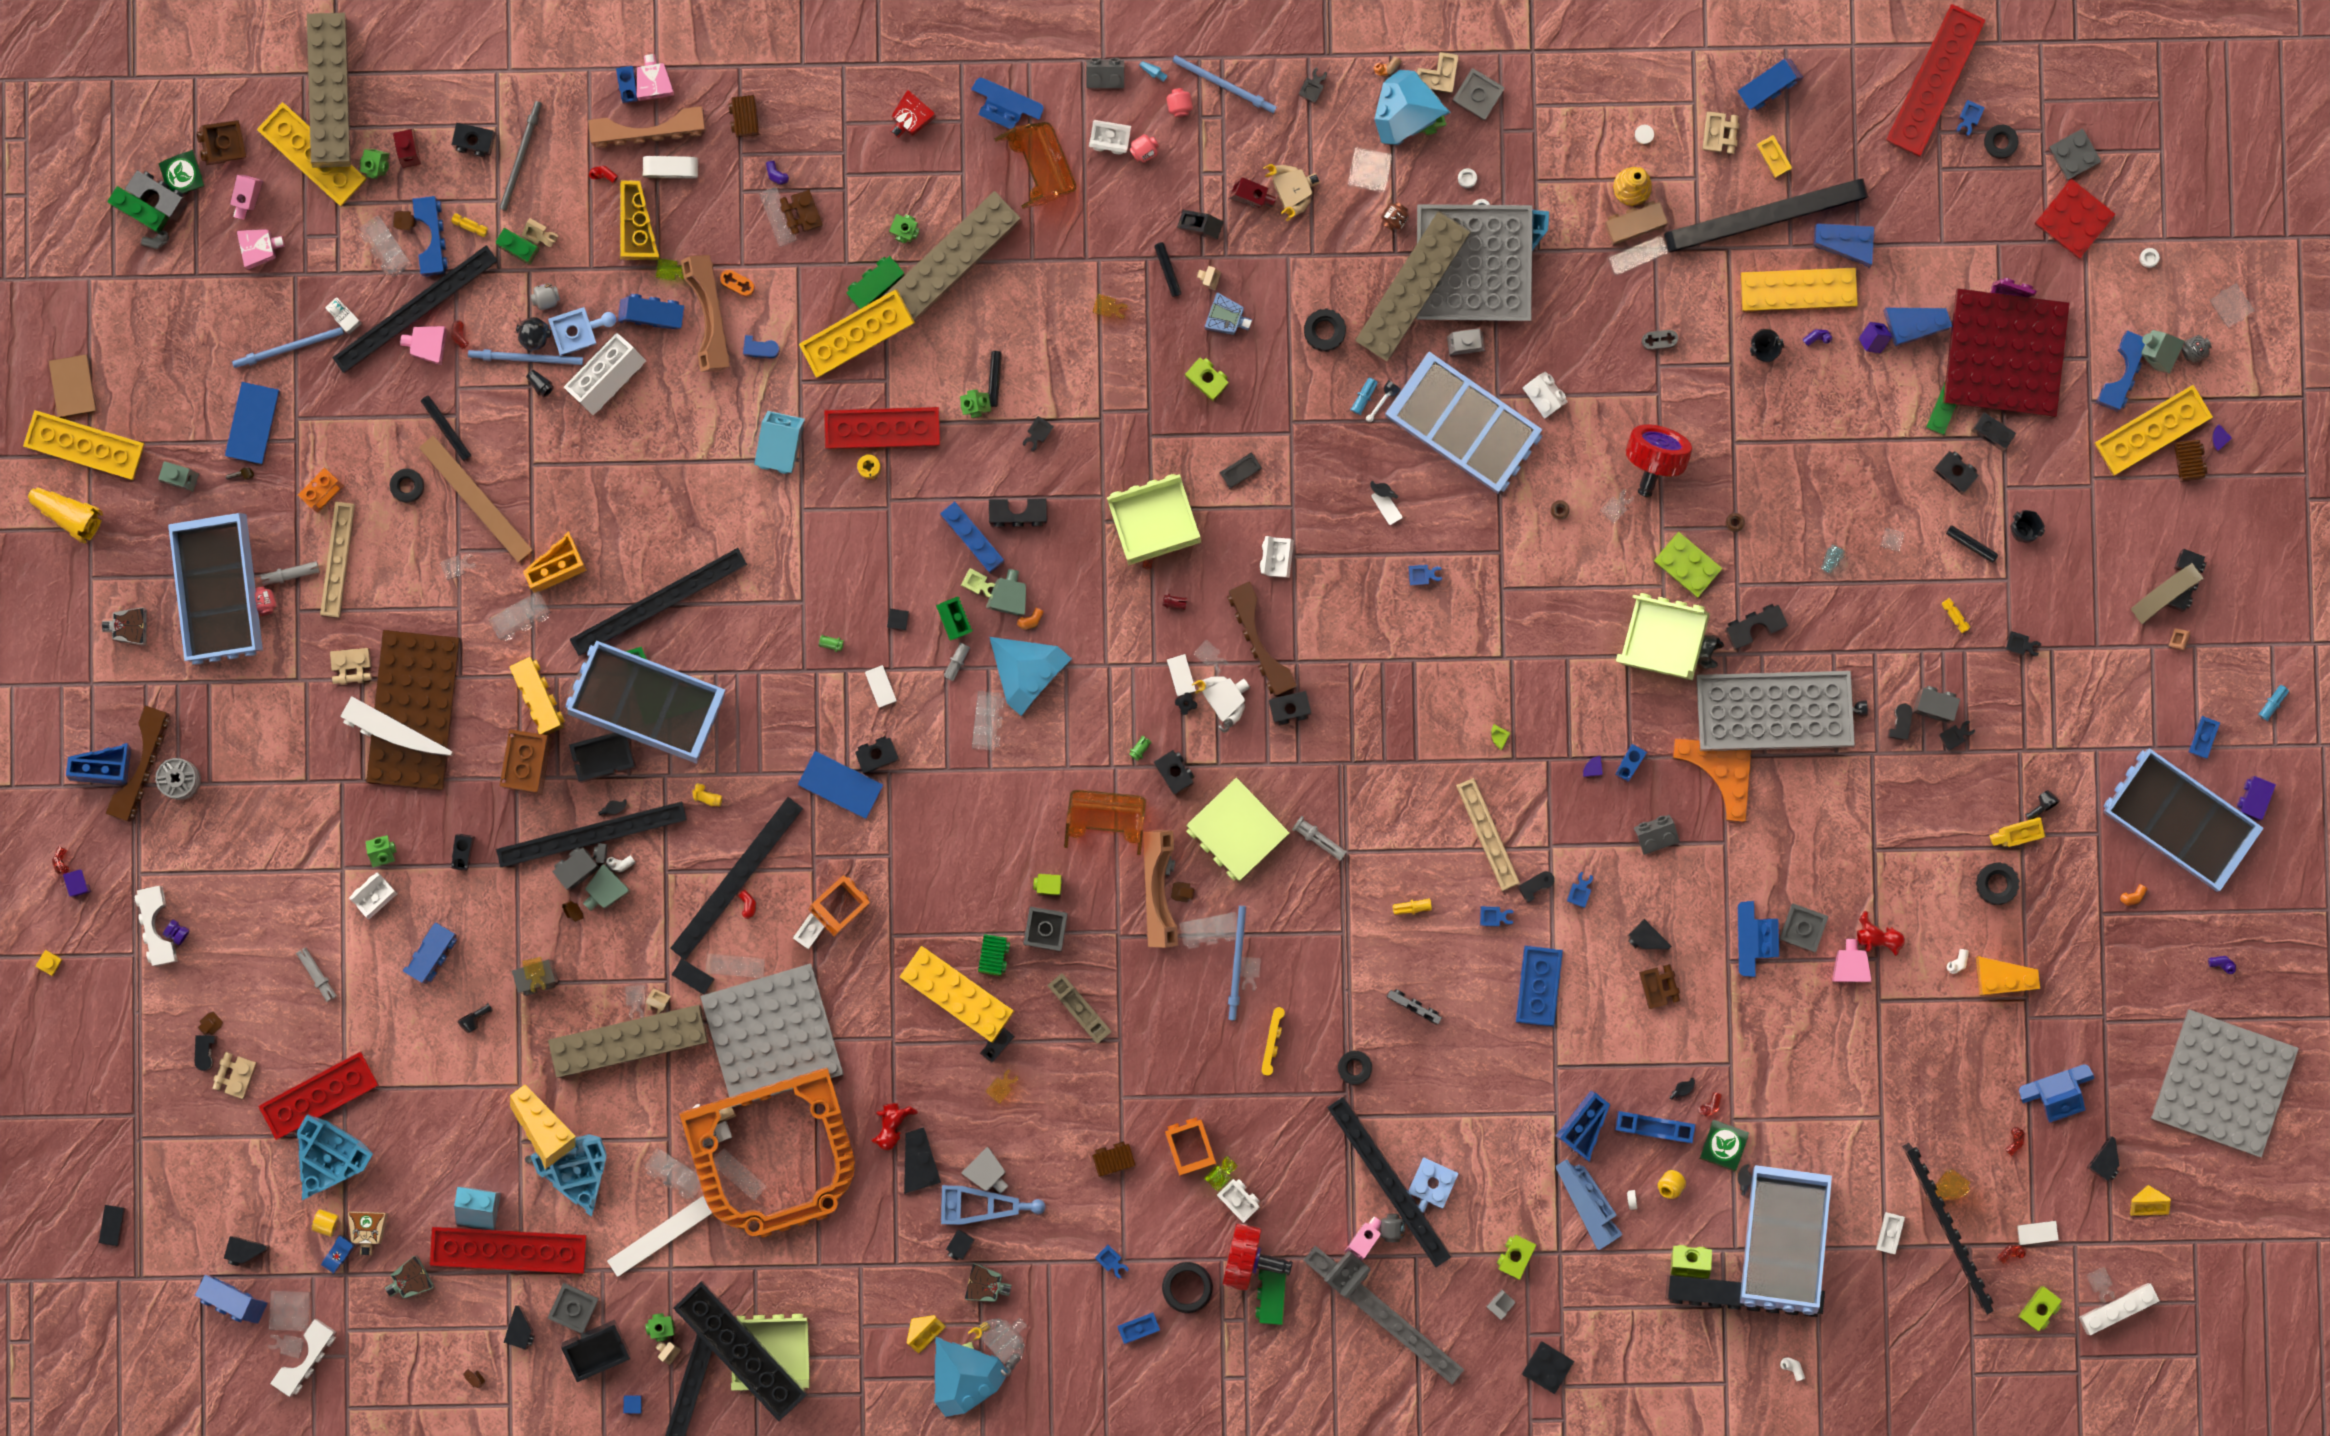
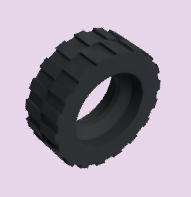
M1325 308L1322 310L1318 309L1308 316L1304 325V336L1307 343L1313 349H1317L1320 352L1333 351L1344 341L1346 325L1339 313L1337 314L1334 310ZM1322 321H1328L1334 326L1333 336L1326 340L1319 338L1315 331L1317 324Z
M1997 862L1981 869L1976 881V890L1980 894L1981 899L1983 898L1985 902L1992 905H2002L2013 900L2020 888V880L2018 879L2017 872L2013 870L2014 868L2006 863ZM2000 874L2006 878L2007 887L2005 891L1994 893L1990 890L1988 881L1991 876Z

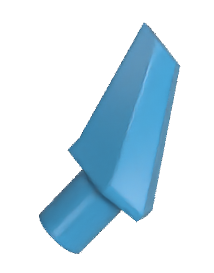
M1144 61L1139 64L1153 78L1157 77L1163 82L1167 78V75L1160 71V67Z

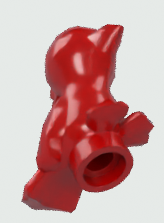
M1868 911L1862 913L1859 919L1862 924V930L1857 931V939L1860 946L1865 945L1866 952H1870L1872 947L1886 946L1897 956L1899 950L1905 945L1903 934L1892 927L1890 929L1886 927L1887 932H1883L1869 921Z
M898 1103L883 1105L884 1110L876 1112L878 1116H882V1130L871 1141L882 1150L888 1151L893 1149L901 1138L899 1136L901 1132L896 1133L895 1130L901 1125L906 1116L916 1115L918 1113L917 1109L911 1106L899 1109Z

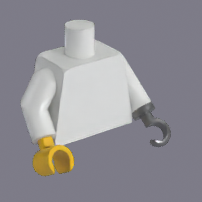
M1224 676L1209 677L1192 683V686L1197 685L1199 687V690L1195 691V693L1198 694L1202 691V694L1222 723L1224 722L1225 729L1221 725L1218 726L1220 731L1223 733L1228 732L1229 728L1240 720L1245 709V699L1241 694L1250 689L1246 680L1242 679L1234 684L1230 678L1227 679Z

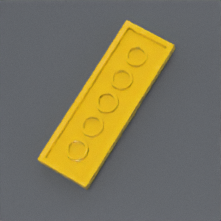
M283 102L257 129L258 132L340 207L367 180L352 165L351 167L312 168L310 126Z
M1856 268L1740 273L1742 311L1857 307Z
M895 289L801 342L799 346L816 378H819L913 325L915 322L899 291Z
M2191 385L2096 441L2094 445L2114 476L2210 420L2213 416L2195 386Z
M34 410L23 444L25 448L130 480H134L145 446L144 443L36 410Z
M923 946L919 948L900 975V978L992 1043L1015 1012Z

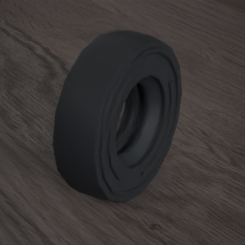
M2004 124L1991 127L1984 138V146L1987 152L1992 157L1998 159L2012 156L2019 144L2016 131ZM2002 134L2008 138L2009 143L2006 148L2000 149L1995 146L1994 139L1997 135Z
M408 468L397 471L392 476L389 484L393 497L404 503L414 502L419 499L424 490V481L421 475L415 470ZM406 478L414 482V489L409 493L402 492L399 486L400 482Z
M1358 1050L1345 1053L1338 1063L1340 1077L1351 1085H1359L1365 1082L1372 1072L1370 1058ZM1352 1060H1357L1362 1064V1072L1358 1075H1352L1348 1072L1347 1066Z

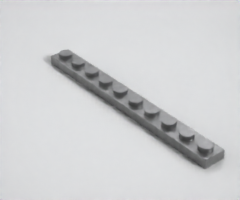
M1316 1246L1313 1247L1303 1260L1323 1278H1326L1337 1265L1335 1261ZM1361 1283L1356 1287L1355 1292L1348 1297L1451 1384L1464 1371L1461 1366Z

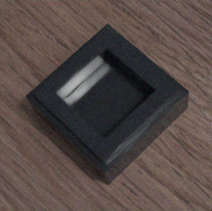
M890 608L887 628L906 631L909 611Z

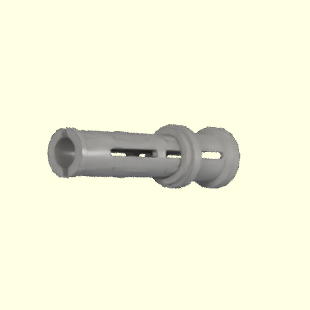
M1303 816L1299 818L1292 828L1293 831L1296 830L1305 836L1307 841L1312 840L1339 861L1347 852L1317 831V826L1309 824L1304 820Z

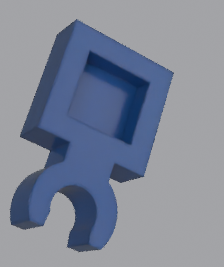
M1967 100L1959 116V119L1964 121L1958 125L1956 132L1959 133L1961 127H1966V136L1968 137L1972 132L1971 124L1977 126L1985 107Z
M1428 565L1408 566L1410 586L1429 584V579L1434 581L1442 580V577L1434 575L1435 571L1442 570L1440 566H1436L1432 570H1428Z
M1580 872L1578 875L1579 884H1572L1567 902L1585 908L1591 889L1586 887L1592 882L1593 876L1590 875L1589 880L1584 881L1582 879L1583 872Z
M1481 906L1480 926H1500V921H1503L1505 924H1512L1513 921L1506 919V914H1513L1514 911L1506 910L1500 913V907Z
M1109 1245L1095 1257L1107 1271L1113 1268L1115 1276L1119 1279L1122 1277L1118 1273L1119 1268H1124L1126 1271L1129 1270L1125 1264L1118 1262L1122 1257Z

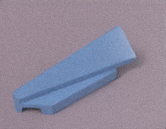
M1567 1159L1558 1164L1556 1169L1596 1248L1600 1250L1623 1235L1611 1221L1612 1218L1617 1216L1586 1168L1582 1165H1571Z

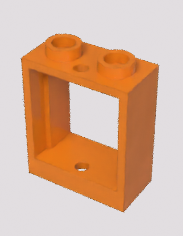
M324 467L298 496L318 513L344 485Z
M845 875L838 879L808 908L834 937L870 904L868 896L863 891L860 892L855 887L854 881ZM842 884L860 903V906L839 924L820 903Z
M1197 1117L1186 1120L1187 1124L1180 1127L1178 1123L1168 1126V1131H1165L1179 1176L1216 1164L1202 1120H1197ZM1199 1126L1209 1158L1181 1167L1171 1134Z

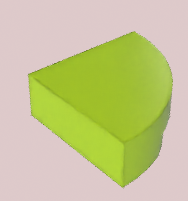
M1493 724L1491 730L1492 740L1502 750L1510 732Z

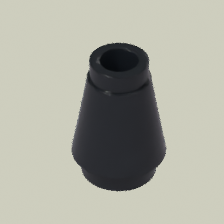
M531 370L527 374L526 378L539 396L546 397L553 391L554 386L552 382L535 370Z

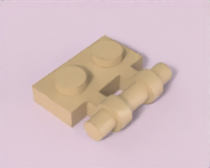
M1706 112L1702 150L1721 152L1722 145H1726L1727 153L1734 154L1738 143L1736 135L1740 126L1738 123L1739 116L1731 115V121L1727 122L1725 121L1726 114ZM1724 128L1729 129L1728 139L1723 138Z
M369 648L330 652L332 671H340V676H332L333 684L347 685L349 682L364 683V681L372 680L371 673H364L363 668H371ZM357 669V674L347 675L346 670Z
M225 1052L223 1059L219 1063L218 1074L214 1076L213 1081L215 1082L212 1088L220 1091L221 1085L225 1084L227 1085L225 1093L244 1099L257 1063L239 1056L236 1063L230 1062L233 1054ZM228 1067L233 1069L230 1079L224 1078Z

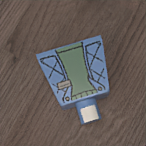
M1217 293L1204 329L1235 335L1238 327L1249 330L1252 320L1242 316L1244 307Z

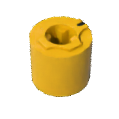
M865 455L859 459L857 469L863 478L874 479L880 474L881 465L875 456Z
M319 1209L312 1223V1231L332 1237L339 1215Z

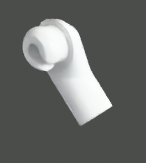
M631 855L624 860H618L614 857H609L606 860L607 868L616 872H623L636 863Z
M1960 949L1958 959L1947 964V970L1950 973L1956 974L1966 968L1969 950Z

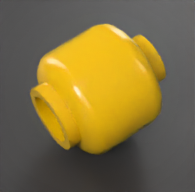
M1674 1170L1665 1172L1658 1182L1660 1194L1669 1199L1679 1197L1686 1187L1684 1176Z

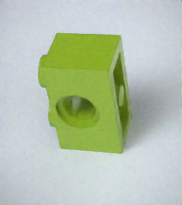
M1199 358L1185 373V377L1214 402L1229 385L1228 377L1221 371L1217 373L1212 368L1214 365L1205 358L1203 360ZM1209 373L1214 379L1212 382L1206 383L1202 379L1203 375Z
M1038 874V878H1034L1033 889L1037 890L1038 895L1061 896L1062 876Z
M1514 1234L1513 1237L1510 1236L1507 1240L1505 1247L1508 1249L1505 1255H1500L1497 1265H1499V1270L1520 1280L1536 1244ZM1514 1250L1519 1251L1521 1254L1520 1260L1516 1262L1510 1259V1254Z
M1685 1245L1673 1246L1670 1275L1709 1279L1712 1249L1705 1247L1691 1248ZM1687 1259H1693L1695 1262H1689Z
M2040 1286L2018 1317L2036 1331L2044 1330L2050 1322L2048 1319L2052 1313L2055 1315L2060 1310L2062 1300L2044 1286ZM2040 1304L2046 1307V1312L2043 1315L2037 1313V1307Z

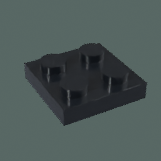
M1541 1341L1521 1374L1555 1394L1574 1361Z

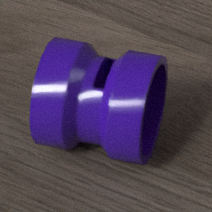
M173 919L164 930L163 936L173 939L174 943L179 946L186 939L190 930L186 927H181L179 922Z

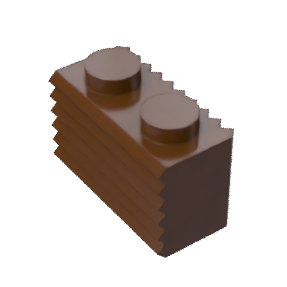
M755 96L732 97V103H728L729 113L733 114L734 121L731 122L732 133H735L737 138L759 135Z
M2200 440L2175 443L2174 447L2180 482L2205 478L2207 464L2206 462L2203 463L2202 455L2205 454L2204 445L2200 444Z
M1123 1141L1113 1144L1114 1148L1107 1150L1106 1147L1095 1150L1096 1154H1093L1092 1157L1099 1177L1136 1166L1129 1144L1125 1145Z

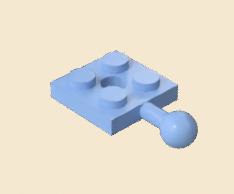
M583 307L549 318L548 321L560 356L597 344L592 329L603 325L606 327L614 326L616 316L612 312H606L600 319L589 322L586 309ZM571 326L578 329V333L573 337L567 334V330Z
M1423 1157L1408 1191L1411 1195L1421 1199L1419 1208L1423 1213L1428 1203L1443 1209L1459 1173ZM1433 1177L1438 1180L1437 1188L1432 1189L1428 1186L1429 1178Z

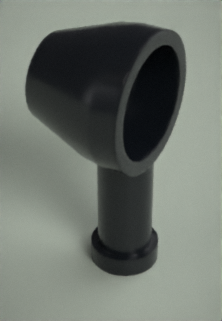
M2049 790L2043 792L2038 796L2040 805L2025 815L2029 820L2034 819L2041 813L2056 806L2060 802L2058 797Z
M487 1003L477 1011L462 1017L457 1023L464 1031L470 1033L478 1028L477 1019L493 1010L489 1003Z

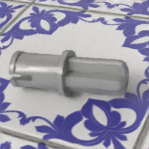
M959 643L953 658L950 657L951 662L944 673L945 678L951 681L955 679L961 665H964L963 661L970 647Z

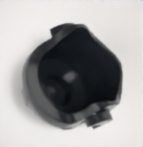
M537 317L525 319L520 325L517 324L518 341L528 351L541 349L545 346L547 338L551 337L549 326Z
M1760 329L1752 336L1751 347L1749 348L1751 356H1754L1757 360L1771 362L1782 353V348L1785 347L1783 339H1779L1778 334L1774 330Z
M2022 510L2021 512L2017 511L2013 515L2014 520L2010 528L2015 540L2030 543L2036 540L2038 536L2042 537L2045 532V525L2037 512Z
M1704 635L1697 662L1702 667L1716 668L1718 666V663L1712 660L1711 656L1714 650L1724 647V643L1720 641L1719 637Z

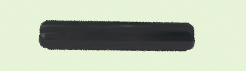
M1163 242L1154 245L1171 296H1180L1181 290Z
M1001 351L991 352L988 389L991 407L998 406Z
M1953 525L1946 531L1948 536L1991 563L1997 559L1998 553Z

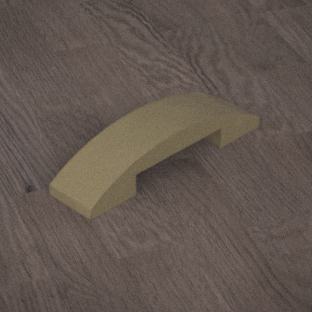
M2191 563L2150 592L2133 606L2131 610L2143 625L2155 616L2158 611L2185 591L2190 590L2204 578L2195 565Z
M1063 973L1047 985L1097 1044L1112 1032Z

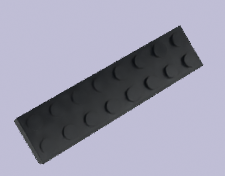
M1667 1275L1665 1298L1670 1299L1669 1303L1683 1304L1684 1300L1689 1301V1305L1702 1306V1302L1708 1303V1306L1721 1308V1304H1725L1727 1308L1741 1310V1306H1745L1743 1303H1740L1742 1282ZM1747 1283L1746 1294L1813 1303L1814 1289ZM1821 1290L1820 1307L1817 1314H1804V1316L1818 1317V1314H1823L1825 1298L1824 1290ZM1756 1305L1755 1307H1747L1746 1310L1760 1312V1308H1764V1306ZM1775 1308V1309H1773V1310L1766 1309V1312H1768V1313H1778V1314H1779V1310H1783V1309H1780V1308ZM1802 1311L1785 1312V1314L1799 1315V1312Z
M701 1281L673 1307L778 1421H781L809 1395L704 1281Z

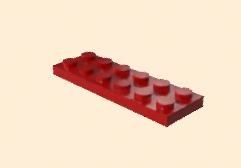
M939 407L824 410L825 449L940 446Z
M360 1051L258 1107L275 1140H278L299 1129L307 1114L319 1118L376 1088L379 1084L363 1053Z

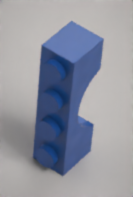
M435 196L413 198L414 218L427 224L432 234L429 247L418 255L420 274L423 277L446 274L445 269L448 268V260L443 254V250H446L445 238L441 236V231H444L443 220L439 218V212H442L441 201H438Z
M2128 330L2124 333L2117 351L2125 360V373L2121 380L2103 385L2096 402L2097 404L2116 412L2120 408L2124 409L2128 400L2125 397L2127 391H2131L2135 383L2133 376L2140 371L2142 366L2140 359L2145 346L2142 342V336Z
M955 501L940 513L942 518L962 539L989 574L1005 562Z
M1617 1111L1614 1130L1692 1143L1695 1124Z

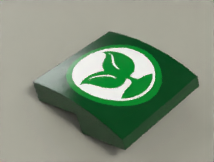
M194 150L178 154L158 163L164 183L170 186L168 189L172 192L176 189L186 195L190 191L205 187Z
M1713 1120L1699 1159L1736 1172L1749 1132Z

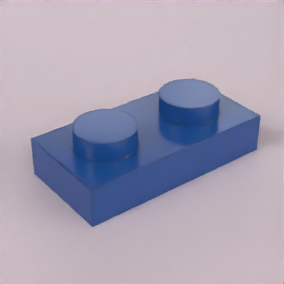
M2201 716L2188 752L2207 759L2220 722Z
M1154 1312L1117 1326L1124 1344L1160 1331Z

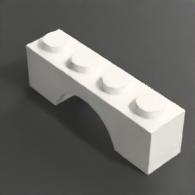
M163 886L137 890L135 901L137 907L140 906L141 909L139 921L141 926L144 925L145 929L143 940L145 944H148L149 952L146 953L148 962L152 963V966L178 962L174 943L162 939L155 928L156 916L166 906Z
M2146 1283L2130 1291L2125 1296L2078 1318L2086 1334L2092 1335L2159 1302V1299L2152 1285Z
M314 1319L303 1335L307 1340L309 1348L305 1361L296 1368L281 1367L270 1384L289 1397L293 1396V1394L297 1395L303 1387L301 1382L304 1378L308 1379L313 1373L314 1369H312V1366L315 1362L319 1363L325 1355L323 1350L326 1346L330 1347L336 1339L334 1337L336 1331L320 1320Z

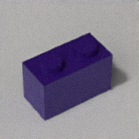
M2256 776L2247 779L2244 785V790H2246L2244 797H2240L2237 803L2239 811L2257 821L2263 820L2276 784Z

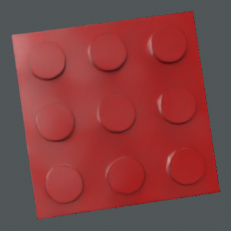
M2070 179L2034 224L2080 259L2116 214L2073 179Z

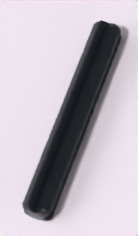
M425 396L421 400L425 409L463 461L469 459L471 454L430 396Z

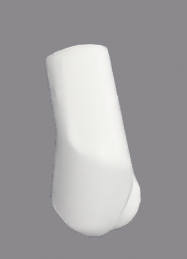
M1789 1357L1782 1359L1780 1362L1782 1369L1792 1371L1796 1381L1805 1379L1799 1361Z

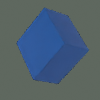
M624 1395L623 1413H642V1395Z

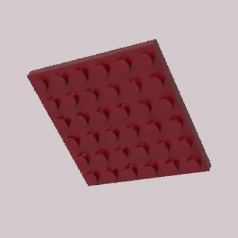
M1957 288L1943 403L2057 417L2070 303Z

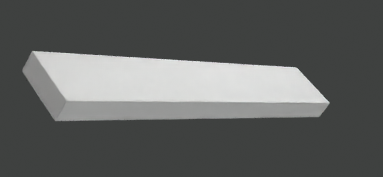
M704 1196L607 1260L617 1277L712 1214Z

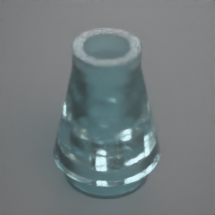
M1832 544L1827 549L1821 569L1831 574L1832 570L1845 557V551Z

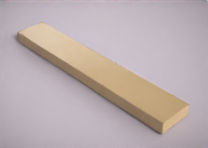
M335 502L321 616L340 618L355 504Z
M1472 778L1456 785L1501 890L1504 891L1520 884L1475 779Z

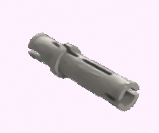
M317 561L284 570L280 568L276 572L261 574L260 576L261 580L269 578V580L262 582L263 586L278 582L282 584L286 580L320 573L319 567L311 569L318 566Z
M307 947L303 948L302 952L301 950L297 952L296 955L303 963L315 982L314 986L320 990L326 1002L331 1001V998H336L337 995L328 983L329 979L324 977Z

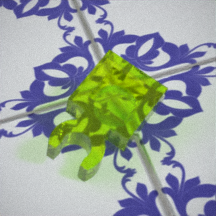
M659 258L656 278L675 281L676 276H679L684 280L682 266L677 267L678 261Z

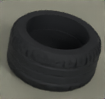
M1193 1262L1176 1264L1168 1270L1163 1279L1162 1292L1164 1299L1171 1308L1178 1312H1197L1207 1305L1212 1296V1279L1206 1269L1199 1264ZM1183 1271L1195 1272L1204 1283V1292L1201 1298L1192 1304L1180 1303L1171 1292L1172 1280Z

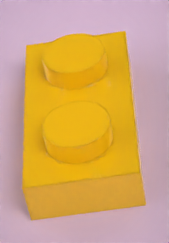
M1774 135L1756 145L1774 178L1792 169Z

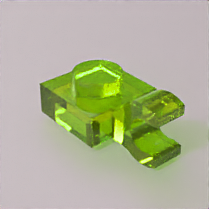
M1226 1156L1222 1161V1166L1217 1165L1204 1179L1218 1192L1231 1179L1229 1174L1238 1165Z

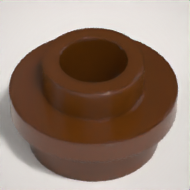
M1558 500L1552 504L1550 512L1555 519L1562 520L1568 516L1570 508L1565 501ZM1557 507H1562L1563 513H1557Z
M1732 513L1726 518V527L1730 531L1739 532L1743 529L1745 520L1741 514ZM1733 519L1738 520L1739 524L1737 526L1732 525Z

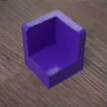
M1869 322L1860 335L1859 341L1867 352L1881 353L1892 338V335L1885 324Z
M81 869L63 874L69 897H76L91 892Z

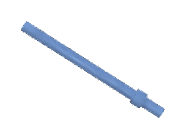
M1175 55L1172 62L1252 102V105L1257 108L1262 107L1273 114L1276 111L1277 107L1265 101L1263 97L1255 96Z
M342 327L260 353L254 354L253 352L247 354L246 357L234 360L232 363L234 368L247 364H257V361L343 335L344 331Z
M484 349L483 351L468 350V358H480L483 361L495 359L583 365V357L492 352L489 349Z
M1239 906L1231 996L1228 998V1004L1230 1005L1229 1020H1236L1237 1006L1240 1004L1238 994L1246 906Z

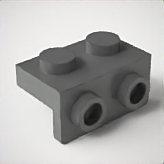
M1091 58L1086 60V88H1124V60L1119 58H1110L1109 60Z
M1670 815L1659 816L1653 821L1643 822L1634 827L1644 855L1680 842L1675 824Z
M1348 1251L1324 1280L1347 1299L1355 1292L1356 1287L1361 1281L1367 1278L1371 1269L1352 1252Z

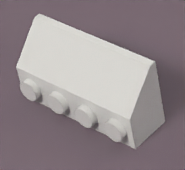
M616 333L564 388L594 415L628 382L629 378L642 367L646 360L634 347Z

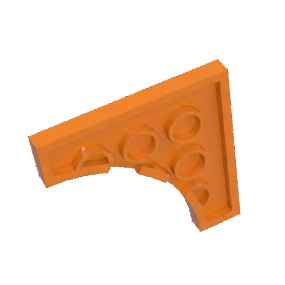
M1674 739L1673 758L1685 760L1699 766L1718 785L1725 804L1726 820L1746 822L1751 750L1700 751V741Z

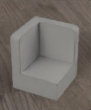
M1501 1289L1486 1307L1502 1320L1515 1304V1301Z

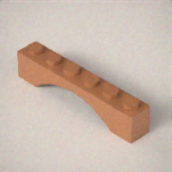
M702 106L683 108L669 121L650 128L625 127L608 118L588 120L590 141L592 146L596 145V148L607 147V144L615 143L616 146L625 145L627 141L643 143L645 139L661 141L664 140V137L669 136L672 139L682 138L685 134L700 136L702 132H706Z
M710 255L689 256L681 260L683 276L701 303L705 322L704 338L698 352L700 371H721L730 367V358L727 354L723 319L719 310L720 302L716 293L713 263Z
M1173 831L1143 832L1148 947L1167 948L1178 946L1177 925L1169 912L1164 889L1166 867L1174 851Z

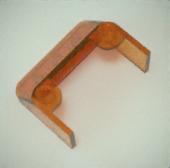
M1049 122L1015 126L994 138L995 142L1008 140L1011 150L1016 153L1023 152L1036 187L1030 190L1031 200L1021 205L1022 209L1043 205L1076 190V182L1056 132Z
M1087 790L1072 791L1069 796L1064 848H1068L1069 837L1079 838L1085 834L1086 829L1123 832L1126 841L1133 844L1138 843L1137 855H1141L1146 799L1139 795Z

